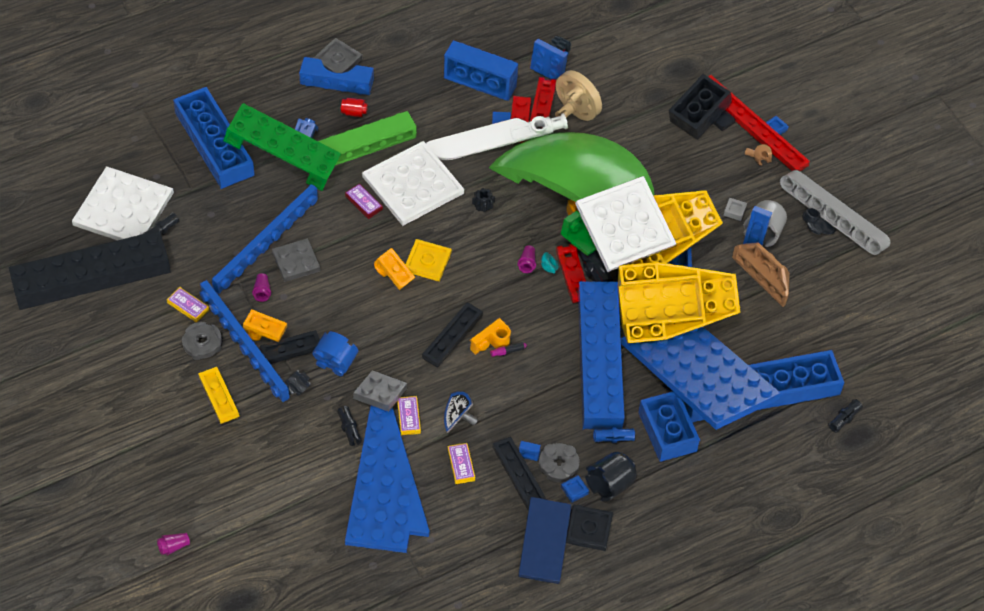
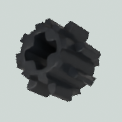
M481 188V190L474 192L472 204L475 205L476 210L486 212L493 209L495 196H492L491 190Z
M298 370L285 380L291 394L295 393L297 396L303 393L311 384L308 381L310 377L304 371L300 373Z

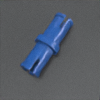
M616 427L602 430L594 429L593 438L594 442L612 441V443H617V441H634L635 430L634 428L617 429Z

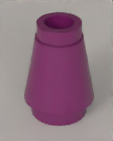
M528 245L524 247L517 263L521 272L531 273L536 268L535 248Z
M264 273L256 276L252 291L255 300L259 302L267 301L271 296L268 276Z
M187 533L162 535L161 538L157 539L161 555L166 554L167 556L190 544Z

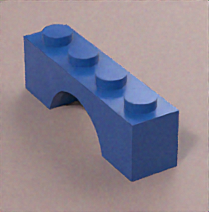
M304 57L299 72L300 84L370 95L374 81V68L356 65L348 72L334 73L324 67L321 59Z

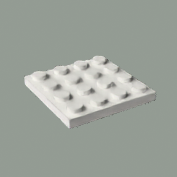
M424 141L362 172V177L402 226L464 194V188Z
M106 166L73 218L72 223L73 226L115 240L141 235L155 225L174 191L173 188Z
M644 176L580 199L575 203L607 272L676 245Z

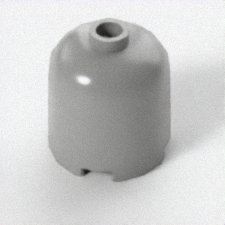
M764 200L756 206L773 212L764 240V247H769L777 242L786 224L787 214L783 206L778 202ZM751 213L743 224L745 228L744 235H746Z

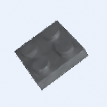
M335 38L313 58L321 59L324 67L331 72L345 73L356 66L363 59V56L355 49Z
M308 238L272 249V254L284 282L320 272L319 263Z
M372 370L355 390L353 399L389 412L406 391L407 383Z

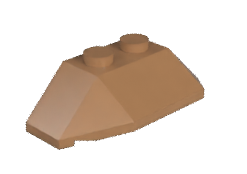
M759 242L735 246L732 258L784 307L789 295L790 273L787 268L781 265L773 254L769 253Z

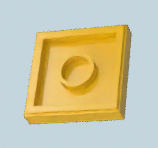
M416 239L405 265L414 275L440 282L452 249Z

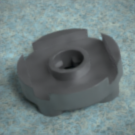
M197 322L185 330L186 333L182 337L183 348L194 360L211 357L221 350V333L215 325L212 324L211 326L207 325L206 322ZM199 338L207 339L205 342L199 343Z
M561 443L548 444L540 454L539 469L550 481L566 482L578 472L579 456L573 446ZM562 460L564 463L561 466H557V463L554 461Z

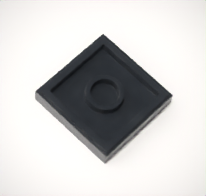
M573 504L566 543L606 551L613 512Z

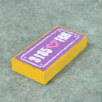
M181 287L167 299L169 305L196 323L209 311V306Z
M417 396L400 397L397 404L401 435L421 434Z
M468 444L448 446L447 450L455 484L475 481Z

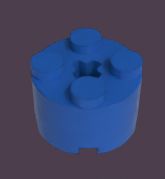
M329 331L328 334L325 332L313 350V356L317 360V366L322 369L331 368L336 375L343 376L358 354V348L354 344L350 346L347 343L349 339Z

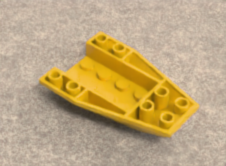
M707 191L654 195L653 197L676 245L627 265L654 262L667 264L722 225L723 222Z
M659 262L619 266L618 296L622 328L627 343L666 340L740 313L736 274Z

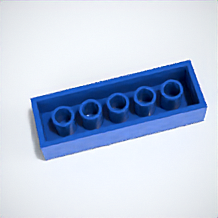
M207 87L173 99L175 114L221 189L254 176L253 161L244 146L242 145L238 149L223 141L230 124Z

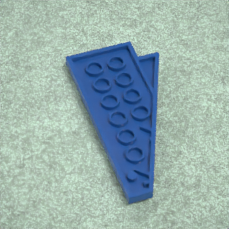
M371 405L345 545L407 553L409 536L429 537V528L393 408L388 412Z

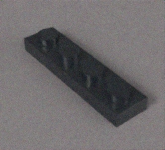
M467 302L423 352L422 359L438 368L483 316V311Z
M511 436L493 443V449L527 510L529 509L531 497L547 500Z

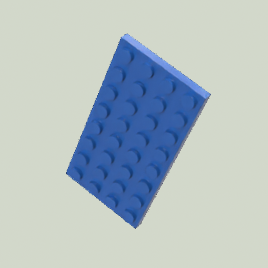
M703 326L666 340L627 343L626 337L621 338V344L716 430L780 399L781 393Z

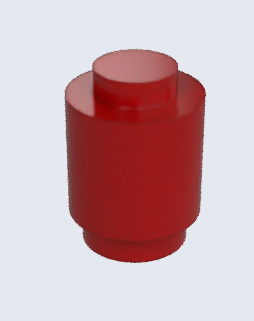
M355 98L342 99L341 113L354 117H363V114H367L368 104L365 103V100Z

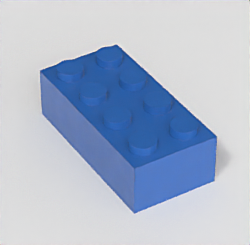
M454 40L444 55V78L506 101H509L517 87L518 63Z

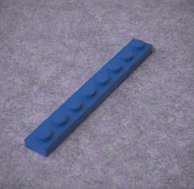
M311 184L212 278L215 292L220 294L224 289H227L236 277L241 276L243 271L249 265H252L261 253L266 252L268 247L274 241H277L286 229L291 228L294 221L302 217L305 211L317 202V187Z
M206 280L200 283V296L202 300L209 303L211 312L214 315H218L224 329L227 328L230 331L229 334L232 340L239 343L243 355H248L252 367L260 371V376L264 383H269L273 395L279 397L282 402L288 400L289 389L209 282Z

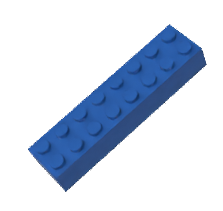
M579 282L578 314L583 429H611L612 427L622 429L624 423L618 282Z
M832 350L749 365L781 393L779 400L758 410L837 396L841 394L844 385L843 377ZM683 400L692 422L705 420Z

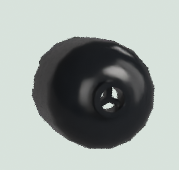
M613 452L586 467L588 475L585 476V479L593 494L597 492L601 496L600 500L608 502L635 482L637 476L635 463L624 453Z

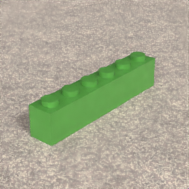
M408 111L335 136H330L318 142L341 153L336 163L338 165L416 138V125Z

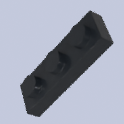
M314 330L282 339L279 342L274 341L260 345V350L268 362L273 364L312 353L320 339L317 331Z

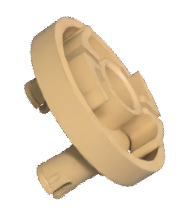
M570 70L563 73L557 79L556 91L564 106L555 112L556 117L564 113L567 118L572 113L581 120L589 121L601 112L602 101L599 92L584 75Z

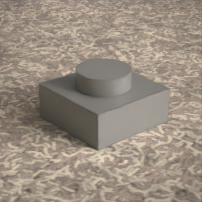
M729 198L724 216L741 221L747 203Z

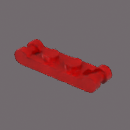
M539 77L530 122L537 116L550 117L557 79L546 80L544 77Z
M569 244L567 247L557 246L556 254L572 303L578 302L577 291L579 282H586L577 249L573 244ZM564 254H570L571 257H565Z

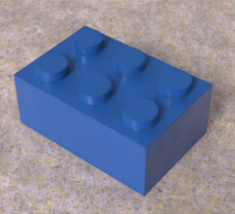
M674 391L640 401L638 413L660 462L697 452L700 438L682 399Z

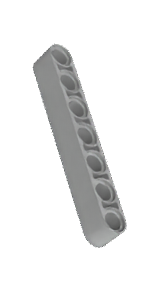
M793 170L780 179V185L785 191L808 208L818 210L820 217L869 253L877 255L890 246V239L884 232L800 171Z

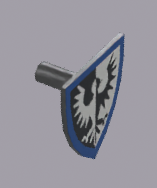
M465 392L452 393L449 398L444 416L447 433L450 432L461 418L472 425L477 423L478 419L467 412L473 406V401Z

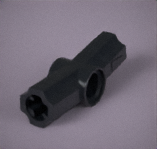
M577 248L583 261L584 272L588 278L591 277L594 282H613L597 251L587 256Z

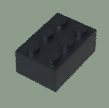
M702 74L668 110L670 122L698 140L732 103L731 92L705 74Z

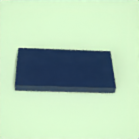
M534 497L530 498L518 577L555 584L560 583L571 504Z

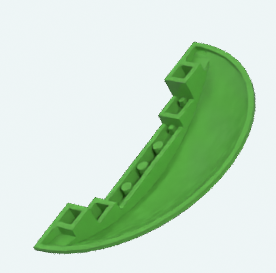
M554 133L527 140L505 152L489 167V169L518 184L522 179L529 182L534 180L575 202L644 176L654 196V188L646 169L631 152L611 140L586 133Z

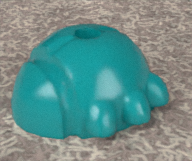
M547 252L542 255V268L546 272L555 273L559 268L555 258Z

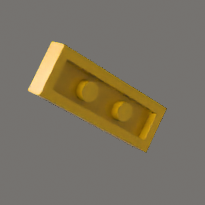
M214 367L198 373L220 424L239 417V412L218 368Z

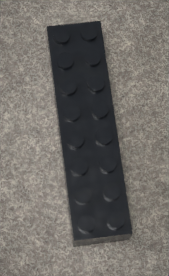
M160 230L8 267L19 310L171 273L169 259Z

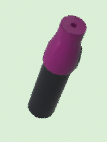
M520 342L491 350L490 354L492 357L505 356L512 352L524 350L527 345Z

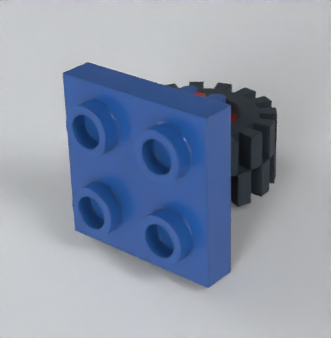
M555 36L549 44L537 39L534 42L530 69L549 79H558L565 73L567 57L571 50V42L560 36Z

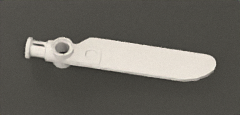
M564 113L554 118L537 116L531 122L514 118L431 140L426 145L438 159L453 160L551 134L554 130L568 129Z

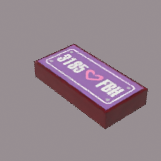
M360 183L345 192V197L368 219L383 210V206Z

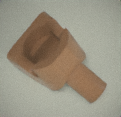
M762 144L757 146L755 150L747 148L745 151V155L754 157L760 166H762L761 160H765L767 163L772 162V151L768 145Z

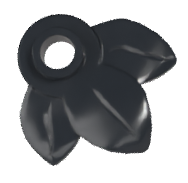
M808 208L803 212V220L815 234L835 233L836 230L829 222L820 217L818 210Z

